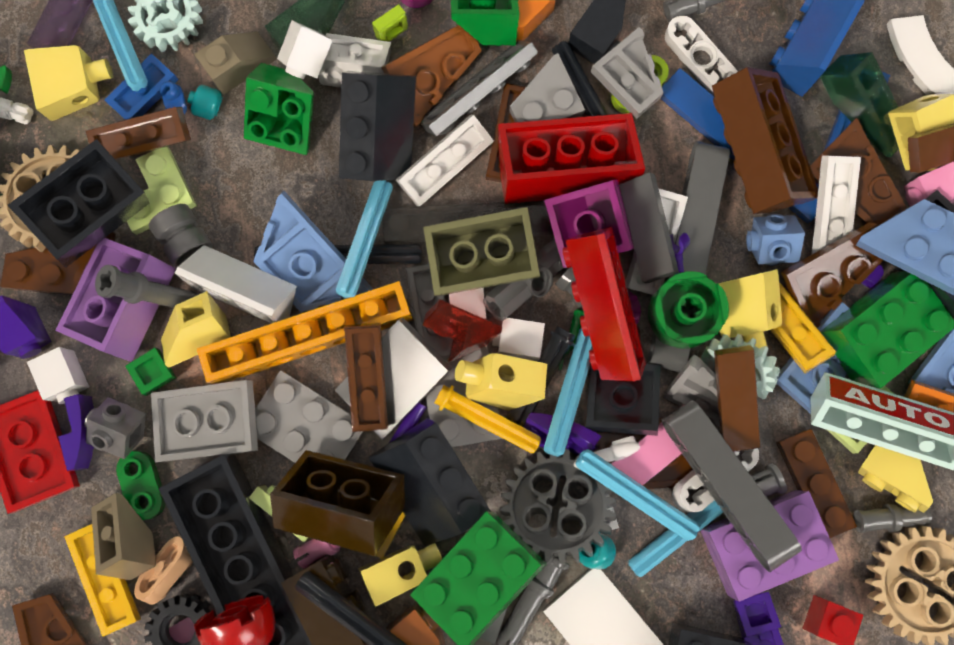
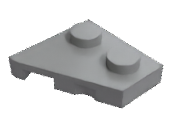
M640 27L597 61L591 69V73L636 119L660 100L664 93L660 80L654 73L655 65L651 54L648 55L643 41L645 35Z
M558 53L553 55L510 105V113L514 122L575 118L583 115L585 111Z
M693 355L668 386L664 398L680 407L692 400L695 401L711 422L720 427L716 374L698 356Z

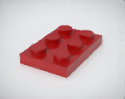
M39 390L0 405V493L7 514L19 512L80 487L76 472L67 471L58 437L62 435L52 403L51 401L42 400Z

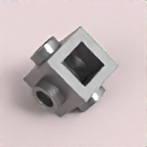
M108 397L98 408H93L86 417V443L100 451H106L125 459L144 437L146 413Z

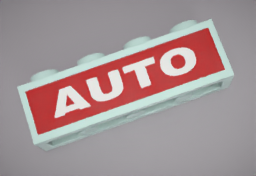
M824 372L811 396V425L954 470L953 412Z

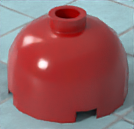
M257 595L224 605L226 610L217 615V617L211 611L198 619L193 625L200 645H269L274 635L276 623L269 597L267 596L264 599L263 595Z

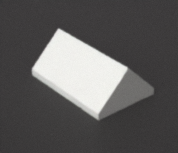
M203 245L179 265L175 271V274L193 289L201 293L207 291L211 297L271 324L290 317L297 288L296 285Z

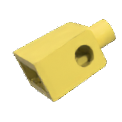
M72 45L24 50L36 110L50 121L57 120L98 102L100 96L97 82L113 78L112 68L106 58L92 62L91 58L80 46Z
M954 94L926 95L888 112L905 170H910L908 137L954 123ZM938 167L933 168V169H930V170H927V171H933V170L937 169Z
M778 270L718 283L725 291L729 303L728 318L719 331L721 336L727 334L730 338H733L740 334L744 342L748 343L749 340L754 338L756 339V347L767 346L763 331L780 327L782 324Z
M491 353L474 362L460 360L456 366L455 380L466 383L465 395L468 399L507 411L545 399L547 364Z
M435 543L418 551L415 546L409 545L358 569L371 601L376 607L417 587L427 577L425 571L436 567L442 560V556ZM408 561L411 565V572L400 577L398 567L400 564Z

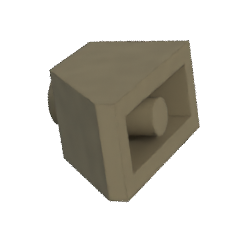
M258 31L222 35L194 54L223 95L246 81V77L260 63L269 65L277 60Z
M114 493L91 508L97 575L132 580L156 566L153 533L122 494Z

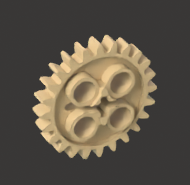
M49 145L46 154H43L38 148H34L33 158L30 159L23 153L21 154L23 164L18 165L11 162L10 165L14 172L12 174H1L7 183L6 185H0V192L3 194V196H0V218L3 220L0 225L9 232L13 239L16 241L20 240L27 248L33 245L37 250L43 252L46 247L9 208L8 204L42 180L45 174L49 175L80 152L78 149L71 152L63 145L58 153L52 145Z
M922 525L919 526L918 531L915 527H905V535L901 532H892L894 543L881 540L880 542L885 552L873 551L872 555L879 562L877 565L871 564L866 567L875 573V578L865 580V583L875 586V591L870 592L867 598L879 601V604L873 608V612L885 615L881 623L890 628L894 627L893 633L902 638L907 635V640L918 644L921 640L925 645H934L936 640L940 644L948 645V635L954 638V601L951 604L941 595L929 592L925 585L905 576L899 571V568L902 566L913 576L924 578L926 584L946 593L954 600V583L951 587L947 584L948 574L950 572L954 574V535L948 534L946 536L945 529L934 528L932 531L931 527ZM921 551L924 560L923 564L917 568L915 557ZM904 582L907 591L904 597L899 599L897 590L899 585ZM936 602L937 614L931 618L929 610L931 605Z

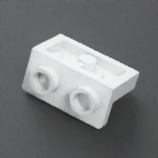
M326 33L325 36L332 39V43L319 73L320 84L341 87L342 72L346 71L384 74L381 67L389 62L391 42Z

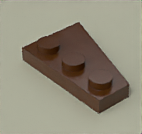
M869 222L781 272L791 297L817 328L821 325L819 321L830 310H835L843 302L841 298L855 284H861L883 261V259L856 246L860 237L878 227V224Z
M54 593L12 605L21 645H87Z

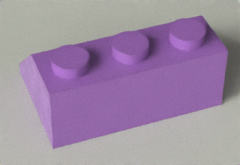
M104 238L97 244L55 331L102 352L132 362L159 304L146 301L131 304L125 302L121 297H101L95 289L96 276L103 266L113 265L122 272H140L149 281L169 285L176 268L147 253Z

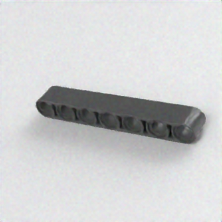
M696 141L693 145L682 195L687 196L688 199L675 244L680 246L679 236L683 232L690 238V244L683 252L684 272L696 271L706 274L729 161V148ZM674 275L665 277L664 283ZM685 305L681 308L682 312L687 313L688 317L693 315L692 309H686ZM653 332L648 364L661 365L663 369L680 372L688 362L690 348L680 349L665 345L658 340V337Z

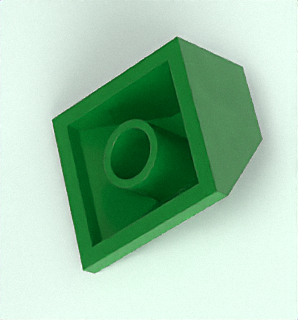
M450 0L451 19L482 45L516 46L520 15L518 0Z

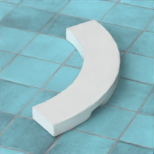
M924 15L891 19L887 23L890 40L900 62L904 61L906 67L914 76L912 79L914 83L926 95L954 94V68L944 59L932 41L926 27Z

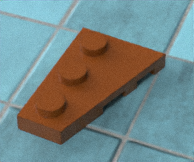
M456 25L383 65L381 69L384 74L417 76L414 127H417L424 119V115L433 105L438 103L443 97L442 94L454 80H457L482 50L474 37L462 27Z

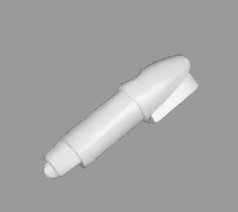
M630 436L613 441L610 447L595 451L594 453L607 462L619 461L637 452L640 446L636 442L635 437Z

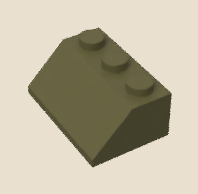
M528 207L423 227L435 297L540 277Z

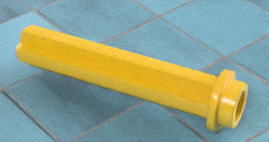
M443 385L434 404L440 406V411L446 408L530 453H534L538 449L541 442L539 435L453 391L455 386L451 385V387Z

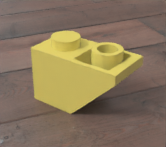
M207 291L175 305L161 338L164 362L168 368L198 355L197 348L231 337L225 313Z
M874 446L858 472L864 476L862 481L877 491L882 492L885 489L897 497L895 501L909 511L916 512L919 510L924 513L933 503V499L921 460L883 447Z

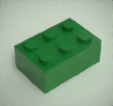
M900 271L890 274L820 332L836 351L835 355L840 360V365L852 381L881 389L953 330L954 320L928 282L907 271Z
M486 511L410 595L457 645H473L547 563L495 512Z

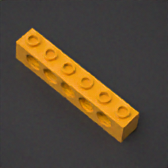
M398 281L356 295L355 297H350L197 348L206 382L211 384L227 383L345 343V325L381 323L382 331L393 326L398 319L404 318L409 322L413 318L401 283Z

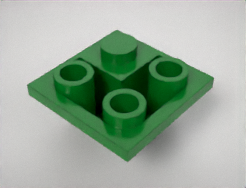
M260 63L246 77L244 139L307 155L310 144L314 91L301 78L287 73L284 68Z

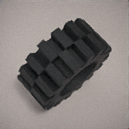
M189 594L176 595L157 605L158 608L149 614L148 617L151 618V621L145 623L144 630H149V634L144 636L145 643L151 641L152 645H200L195 631L189 642H176L169 633V625L176 615H185L195 624L198 619L210 612L208 607L211 604L207 600L200 601L201 596L196 594L193 596H189Z

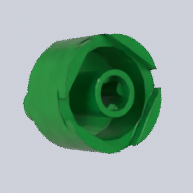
M696 271L681 272L672 276L653 294L648 307L649 323L658 340L665 345L680 349L694 348L712 339L722 329L729 314V303L723 288L718 283L716 284L709 279L707 275ZM685 305L686 309H692L693 315L688 317L687 313H683L681 308Z

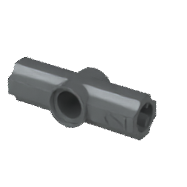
M555 238L536 253L540 277L497 285L485 295L486 297L483 299L484 305L495 319L504 321L532 296L543 297L550 291L553 278L564 269Z

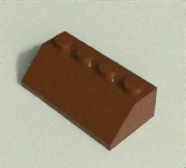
M746 67L712 85L714 93L713 103L718 113L721 114L725 126L724 137L732 147L735 156L734 167L738 175L742 177L746 190L744 194L745 200L752 209L753 214L771 213L816 200L818 188L779 74L777 72Z

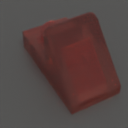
M441 299L425 314L422 325L433 330L439 336L453 339L448 362H452L485 347L502 332V326Z

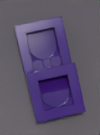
M76 394L64 398L72 432L58 436L67 471L88 469L94 449L92 445L86 443L87 427H85L86 417L94 408L92 396Z
M530 413L524 428L541 437L539 446L544 449L553 415ZM573 422L566 449L577 456L586 449L594 452L601 435Z
M769 591L754 595L740 602L737 600L733 601L743 639L752 645H784L778 629L781 628Z

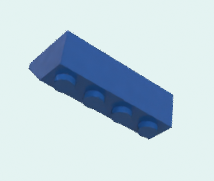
M865 0L804 1L799 10L804 13L800 21L795 19L784 36L789 39L786 47L779 46L769 62L774 67L772 72L779 74L783 87L801 97L804 96L826 71Z

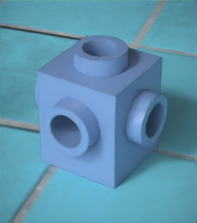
M770 214L767 217H754L752 231H748L746 236L747 249L752 251L758 264L773 266L779 263L800 262L805 232L795 215Z

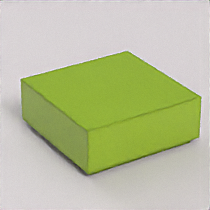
M400 4L372 22L377 40L390 42L408 29L406 12Z

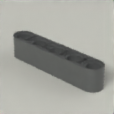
M695 401L688 402L662 419V424L672 441L753 555L768 572H772L802 551L795 535Z

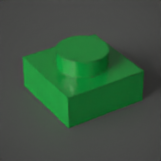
M153 348L125 366L139 391L144 396H148L177 378L171 367L168 368L165 365L164 356L158 348Z

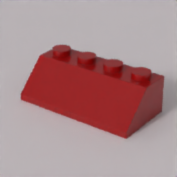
M632 113L498 124L500 176L505 204L543 201L616 179L618 185L642 176L645 171Z
M608 227L572 236L565 240L567 246L562 249L563 257L567 268H573L576 281L571 282V287L576 303L581 302L584 315L580 316V322L584 336H590L593 349L589 350V358L592 369L594 371L599 370L601 380H641L646 362L613 229Z

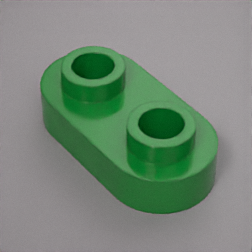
M131 451L125 459L120 458L117 463L116 473L124 498L142 520L153 519L163 512L166 503L159 491L162 483L154 459L148 453L142 451ZM133 462L138 465V472L135 475H132L129 471V467ZM142 496H146L149 501L145 509L139 503Z

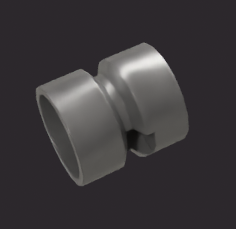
M187 204L170 206L155 215L149 222V229L160 244H166L163 251L175 268H178L179 265L203 245L210 248L213 247L205 231L201 227H197L196 217Z

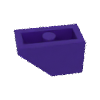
M1 295L0 350L6 355L20 357L21 359L39 354L42 351L41 347L52 341L36 307Z

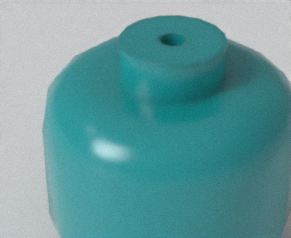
M201 84L197 87L196 92L190 91L187 103L191 104L190 111L192 115L211 120L217 116L223 97L220 90Z
M600 534L604 541L603 547L594 543L591 544L592 557L588 556L584 551L579 552L580 562L585 567L600 570L606 569L613 563L616 556V547L613 540L607 535Z

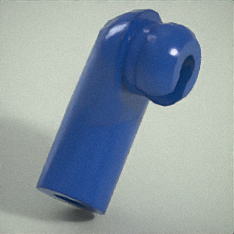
M171 81L163 83L160 87V94L165 109L182 107L185 115L187 105L181 87Z

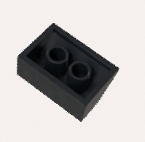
M356 71L342 72L339 149L340 179L365 181L396 180L412 166L417 76Z
M429 418L368 457L376 468L404 474L405 508L403 513L424 546L463 534L473 527L486 511L491 512L438 424Z

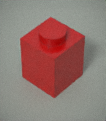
M813 595L802 629L837 645H854L864 615Z

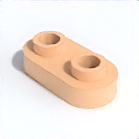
M181 537L171 538L155 556L156 566L139 576L134 589L137 599L150 605L158 603L168 595L174 583L192 565V558Z

